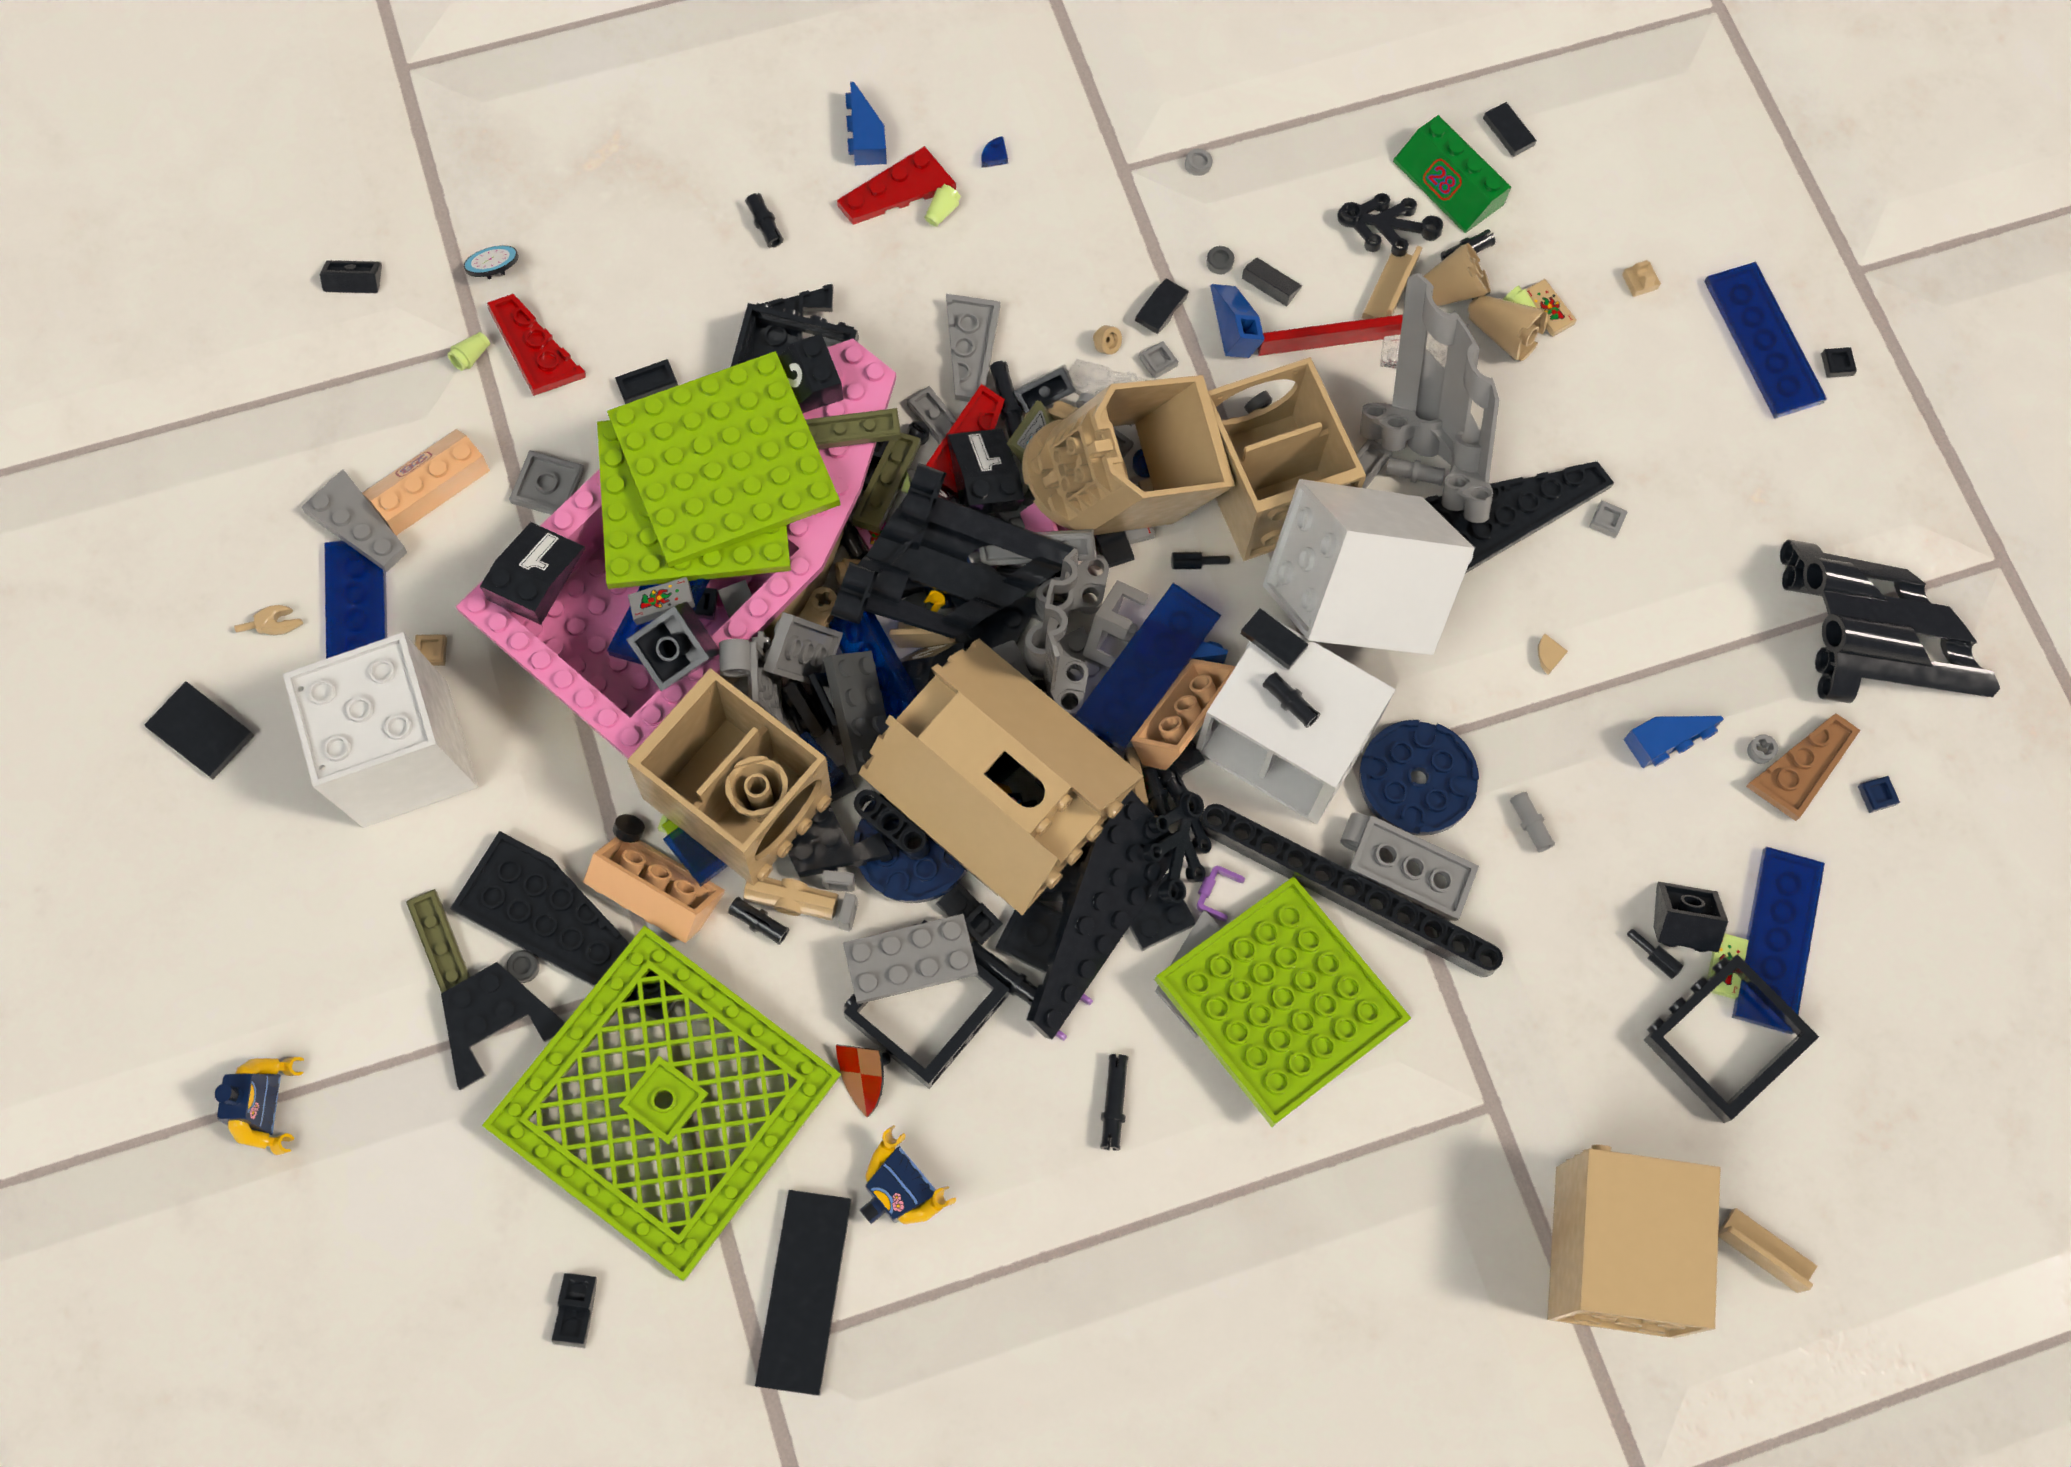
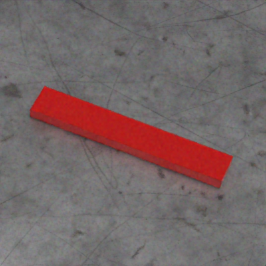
M1403 314L1263 333L1264 341L1258 347V354L1263 356L1398 338L1401 336Z

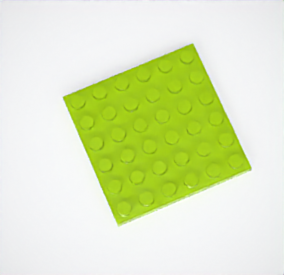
M776 351L607 410L669 568L841 505L839 496Z
M597 421L605 569L608 589L664 584L687 577L688 581L791 571L787 525L669 568L611 421Z
M1294 876L1156 975L1154 979L1271 1127L1280 1122L1411 1019L1410 1015Z

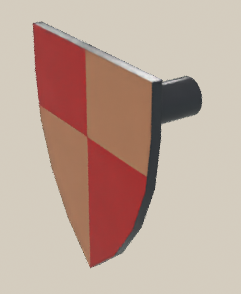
M837 1044V1059L844 1084L857 1107L868 1118L878 1106L882 1096L884 1085L883 1066L891 1062V1057L887 1052L882 1053L878 1049Z

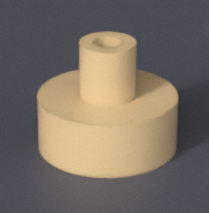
M1101 326L1093 335L1095 348L1097 351L1109 355L1116 353L1122 343L1120 330L1113 326Z

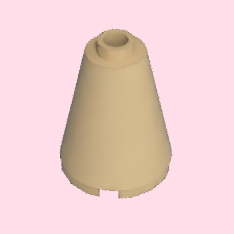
M1469 243L1461 245L1423 276L1434 286L1432 298L1437 306L1485 296L1491 291L1485 270H1481L1478 263L1480 259Z
M1486 295L1474 298L1467 310L1469 319L1513 359L1524 361L1536 348L1538 343L1534 340L1538 333L1543 335L1548 322V313L1540 308Z
M750 756L739 761L734 766L730 775L727 776L725 781L727 799L737 812L761 823L788 793V777L783 767L768 757Z

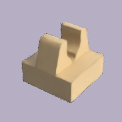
M1648 260L1636 263L1633 267L1625 269L1622 274L1633 297L1658 290L1661 284Z

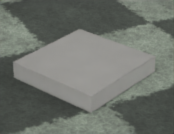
M529 450L509 500L511 504L552 515L576 492L584 472V467L578 463Z

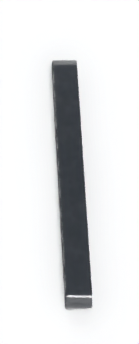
M1211 804L1204 809L1201 823L1206 836L1288 879L1294 876L1302 886L1476 976L1488 977L1502 964V952L1494 944L1223 805ZM1216 816L1221 820L1222 824L1219 826L1211 825L1207 818ZM1244 830L1248 834V838L1244 840L1238 839L1234 831ZM1261 844H1271L1275 852L1265 853L1261 848ZM1288 858H1298L1302 866L1292 867L1288 862ZM1315 872H1325L1329 880L1324 882L1318 880ZM1351 885L1355 889L1356 894L1352 896L1347 895L1342 890V886ZM1378 899L1381 901L1383 909H1374L1371 907L1369 900ZM1402 912L1408 915L1410 923H1401L1397 918V913ZM1424 927L1434 928L1437 932V938L1427 936ZM1452 941H1460L1464 945L1465 952L1456 951L1452 946ZM1480 955H1487L1492 960V966L1483 965L1480 961Z

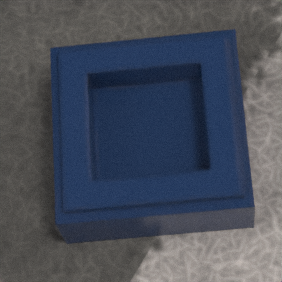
M1889 776L1864 782L1858 786L1869 813L1890 808L1900 803Z

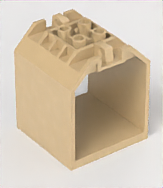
M1203 375L1111 384L1053 427L1037 456L1040 471L1052 470L1049 475L1042 478L1045 489L1057 488L1059 495L1048 498L1052 513L1074 530L1093 529L1094 535L1174 524L1235 486ZM1135 424L1154 491L1144 492L1125 477L1122 466L1123 460L1113 426Z

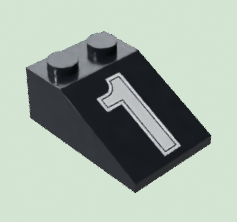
M1003 429L948 434L947 440L960 504L985 514L1017 511L1025 498L1020 473L1011 449L1006 444L1008 441Z
M530 522L495 560L480 588L488 601L541 625L584 552L585 546Z

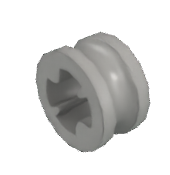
M1768 735L1756 736L1747 747L1749 758L1758 764L1769 762L1778 751V744ZM1760 744L1762 748H1768V752L1765 755L1763 751L1757 750Z

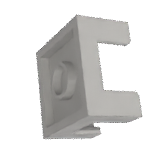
M1117 580L1095 615L1082 655L1114 670L1119 659L1099 649L1108 634L1128 643L1132 641L1138 625L1118 614L1124 597L1145 606L1149 594Z

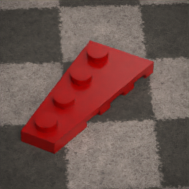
M924 146L839 198L837 206L854 225L886 214V210L899 207V209L907 207L909 202L924 198V200L933 198L937 188H941L943 184L956 190V183Z
M514 293L487 302L488 310L533 396L586 378V371L580 365L577 366L574 363L571 355L553 340V336L546 328L543 329L539 325L536 317Z
M983 384L979 386L926 464V466L946 473L942 487L958 499L947 435L995 429L1005 400Z

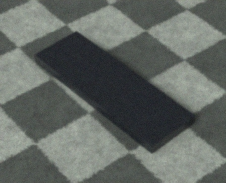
M788 1190L755 1387L820 1396L852 1203L851 1198Z

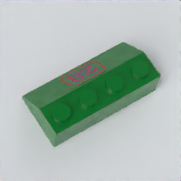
M1439 115L1420 127L1393 160L1465 234L1505 204L1511 186Z

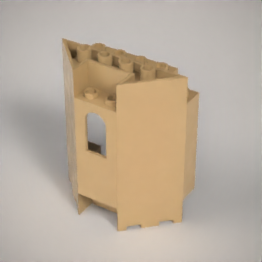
M977 639L972 642L966 651L961 649L948 657V662L943 667L939 664L931 668L935 675L933 679L897 719L889 714L885 723L890 727L877 737L869 752L872 754V757L861 767L858 774L994 894L999 895L1017 912L1023 915L1047 887L1052 889L1062 878L1060 873L1067 864L1072 866L1083 853L1081 850L1083 845L1088 840L1093 842L1103 831L1101 826L1108 817L1113 819L1124 806L1121 802L1144 776L982 640ZM1004 752L1009 754L1044 785L1045 796L1037 806L1030 808L1021 806L984 775Z

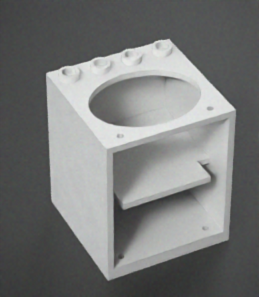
M1299 479L1265 576L1263 587L1308 641L1433 655L1467 567L1472 561L1475 548L1423 497Z
M1284 625L1308 643V648L1288 670L1249 641L1246 646L1247 650L1206 712L1196 748L1199 749L1206 759L1318 824L1375 731L1396 689L1317 643L1308 641L1305 636ZM1277 672L1294 690L1299 689L1302 692V697L1316 711L1321 713L1314 724L1306 728L1289 710L1285 711L1280 707L1281 702L1262 686L1272 673Z
M404 632L283 674L313 787L361 827L365 828L478 788L448 683Z

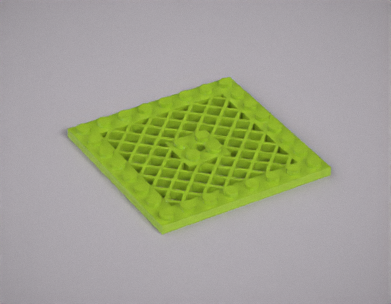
M644 925L482 1126L685 1282L840 1078L841 1073ZM649 971H652L654 974L657 975L645 977ZM660 982L661 997L644 999L643 984ZM665 982L681 994L666 996ZM638 986L639 1000L625 1002ZM689 1000L706 1013L691 1015ZM684 1001L686 1016L669 1018L667 1003ZM662 1004L664 1019L647 1021L645 1006ZM640 1007L641 1022L624 1024L623 1009ZM618 1011L619 1025L605 1027ZM709 1019L711 1035L693 1037L692 1021ZM714 1019L731 1032L715 1034ZM687 1022L688 1038L671 1040L670 1024ZM664 1025L666 1041L649 1043L647 1028ZM642 1028L644 1044L627 1046L625 1031ZM620 1032L621 1047L604 1049L603 1034ZM598 1036L599 1050L585 1052ZM738 1037L755 1049V1051L740 1053ZM734 1038L735 1053L718 1056L716 1040ZM711 1041L713 1056L696 1059L694 1043ZM689 1044L691 1060L674 1062L672 1046ZM667 1047L668 1062L658 1055L651 1064L650 1049ZM645 1050L646 1066L629 1068L628 1052ZM622 1053L624 1069L607 1071L605 1056ZM758 1056L760 1072L743 1074L741 1059ZM763 1056L780 1069L765 1071ZM600 1057L601 1072L584 1075L583 1059ZM736 1059L738 1075L721 1078L719 1062ZM577 1062L579 1076L565 1077ZM714 1063L716 1078L698 1081L697 1065ZM692 1066L693 1081L676 1068ZM644 1073L631 1089L630 1074ZM624 1075L626 1091L609 1094L607 1078ZM783 1075L785 1091L767 1093L765 1077ZM788 1075L796 1080V1083L790 1090ZM761 1078L763 1094L745 1097L744 1080ZM602 1079L603 1095L586 1097L585 1081ZM739 1081L741 1097L723 1100L721 1084ZM579 1082L581 1098L564 1100L562 1084ZM717 1085L718 1101L703 1103L709 1093L701 1087ZM557 1087L558 1101L544 1103ZM660 1092H669L673 1096L671 1106L666 1109L658 1108L655 1105L656 1096ZM784 1097L770 1115L768 1099ZM624 1098L619 1107L627 1114L611 1116L610 1100ZM764 1100L765 1116L748 1119L746 1103ZM604 1101L606 1117L589 1119L587 1103ZM741 1103L743 1120L726 1122L724 1106ZM582 1104L583 1120L566 1123L565 1106ZM559 1107L560 1124L543 1126L542 1109ZM719 1107L721 1123L703 1125L702 1109ZM697 1111L698 1126L683 1128ZM535 1113L537 1116V1126L529 1121ZM629 1120L631 1136L614 1138L612 1122ZM635 1120L652 1133L636 1135ZM606 1123L608 1139L591 1142L589 1125ZM764 1123L753 1139L750 1140L749 1125ZM584 1126L585 1143L568 1145L567 1129ZM744 1126L746 1142L728 1145L726 1128ZM722 1129L723 1145L706 1148L704 1131ZM561 1130L562 1145L545 1132ZM699 1132L701 1149L684 1151L682 1134ZM677 1136L678 1152L661 1154L659 1138L670 1145ZM654 1139L656 1155L639 1158L637 1141ZM631 1142L633 1159L616 1161L614 1144ZM609 1145L610 1162L593 1164L592 1148ZM745 1148L731 1166L729 1150ZM586 1149L587 1164L570 1151ZM724 1151L726 1168L708 1170L707 1154ZM702 1154L703 1171L686 1174L684 1157ZM679 1158L681 1175L664 1177L662 1160ZM657 1161L658 1178L641 1180L639 1164ZM634 1164L635 1181L618 1184L617 1167ZM611 1168L613 1184L594 1170ZM725 1174L711 1192L709 1176ZM704 1177L706 1194L689 1196L687 1179ZM682 1180L683 1197L666 1200L664 1183ZM659 1184L661 1201L643 1203L642 1186ZM636 1187L638 1204L619 1189ZM705 1200L691 1218L689 1202ZM684 1203L686 1220L668 1223L667 1205ZM661 1206L663 1223L645 1209ZM685 1226L679 1235L670 1229Z

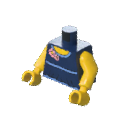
M288 1057L282 1062H279L278 1058H253L239 1066L235 1074L224 1075L222 1084L216 1088L214 1093L215 1099L219 1102L217 1117L219 1121L228 1126L236 1142L262 1149L268 1146L275 1155H282L292 1151L283 1148L281 1141L294 1140L293 1135L285 1133L274 1138L269 1137V1135H273L281 1079L278 1071H282L287 1076L303 1074L304 1072H295L292 1069L294 1061H304L302 1057Z
M892 1125L884 1131L882 1135L883 1140L873 1153L865 1175L867 1181L865 1187L873 1198L859 1211L870 1224H873L884 1213L894 1223L898 1221L903 1224L926 1222L941 1211L943 1207L954 1204L956 1197L946 1201L944 1199V1191L950 1187L945 1186L935 1189L902 1148L898 1146L895 1149L897 1145L905 1140L906 1135L903 1133L897 1140L893 1138L892 1130L895 1128V1125Z

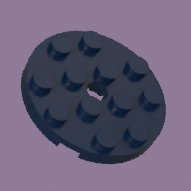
M1405 720L1383 729L1369 743L1359 768L1360 789L1366 804L1378 819L1412 835L1425 836L1441 833L1456 825L1472 807L1477 796L1479 780L1477 763L1467 744L1447 727L1438 723L1434 725L1419 722L1420 720ZM1414 771L1423 772L1426 776V783L1418 784L1412 782L1411 773Z
M880 794V796H881L882 798H884L887 802H889V801L885 798V796H883L882 794ZM871 801L864 812L874 810L877 802ZM862 818L857 831L855 830L853 845L878 833ZM889 820L885 830L891 831L896 829L899 825V820ZM882 836L893 859L881 862V860L867 862V865L858 867L864 878L876 891L885 897L904 903H923L939 898L952 890L968 871L929 836L927 838L930 842V851L926 857L920 860H912Z

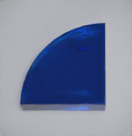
M1003 136L991 140L984 147L981 155L982 168L1008 164Z

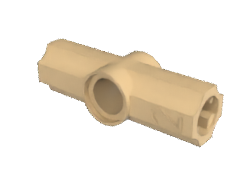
M767 877L762 882L759 880L754 886L746 881L743 899L744 901L774 907L776 911L791 916L805 914L833 921L839 895L808 887L806 883L799 880L783 878L781 881Z

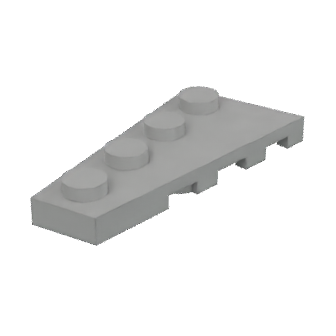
M946 294L955 400L969 402L981 384L986 386L1000 312V301Z
M343 469L302 506L305 514L386 572L407 554L401 541Z

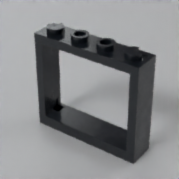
M748 303L731 367L747 361L757 321L813 335L822 333V336L841 342L850 339L858 342V331L854 327L847 326L844 322H838V325L827 323V320L820 316L811 315L810 318L800 316L799 312L792 309L779 311L773 309V306L767 303H757L756 305Z
M976 962L978 975L975 977L992 991L926 1068L859 1013L868 1002L857 1004L855 993L844 1005L846 1008L844 1016L853 1026L930 1089L1008 998L1009 988Z
M1738 954L1730 959L1724 956L1712 967L1715 973L1708 980L1704 976L1700 978L1690 988L1693 994L1686 1000L1680 997L1668 1008L1671 1014L1664 1021L1660 1017L1647 1028L1650 1034L1644 1039L1650 1048L1723 1123L1732 1121L1819 1038ZM1734 971L1797 1036L1726 1102L1675 1050L1664 1036Z

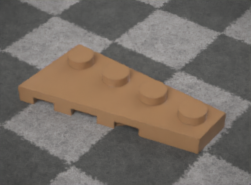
M1835 713L1752 780L1746 787L1797 821L1854 741L1860 729Z

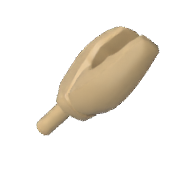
M274 605L257 612L253 616V622L235 625L234 628L236 633L256 628L260 634L282 635L301 626L303 621L299 618L277 622L279 617L291 614L293 610L287 606Z

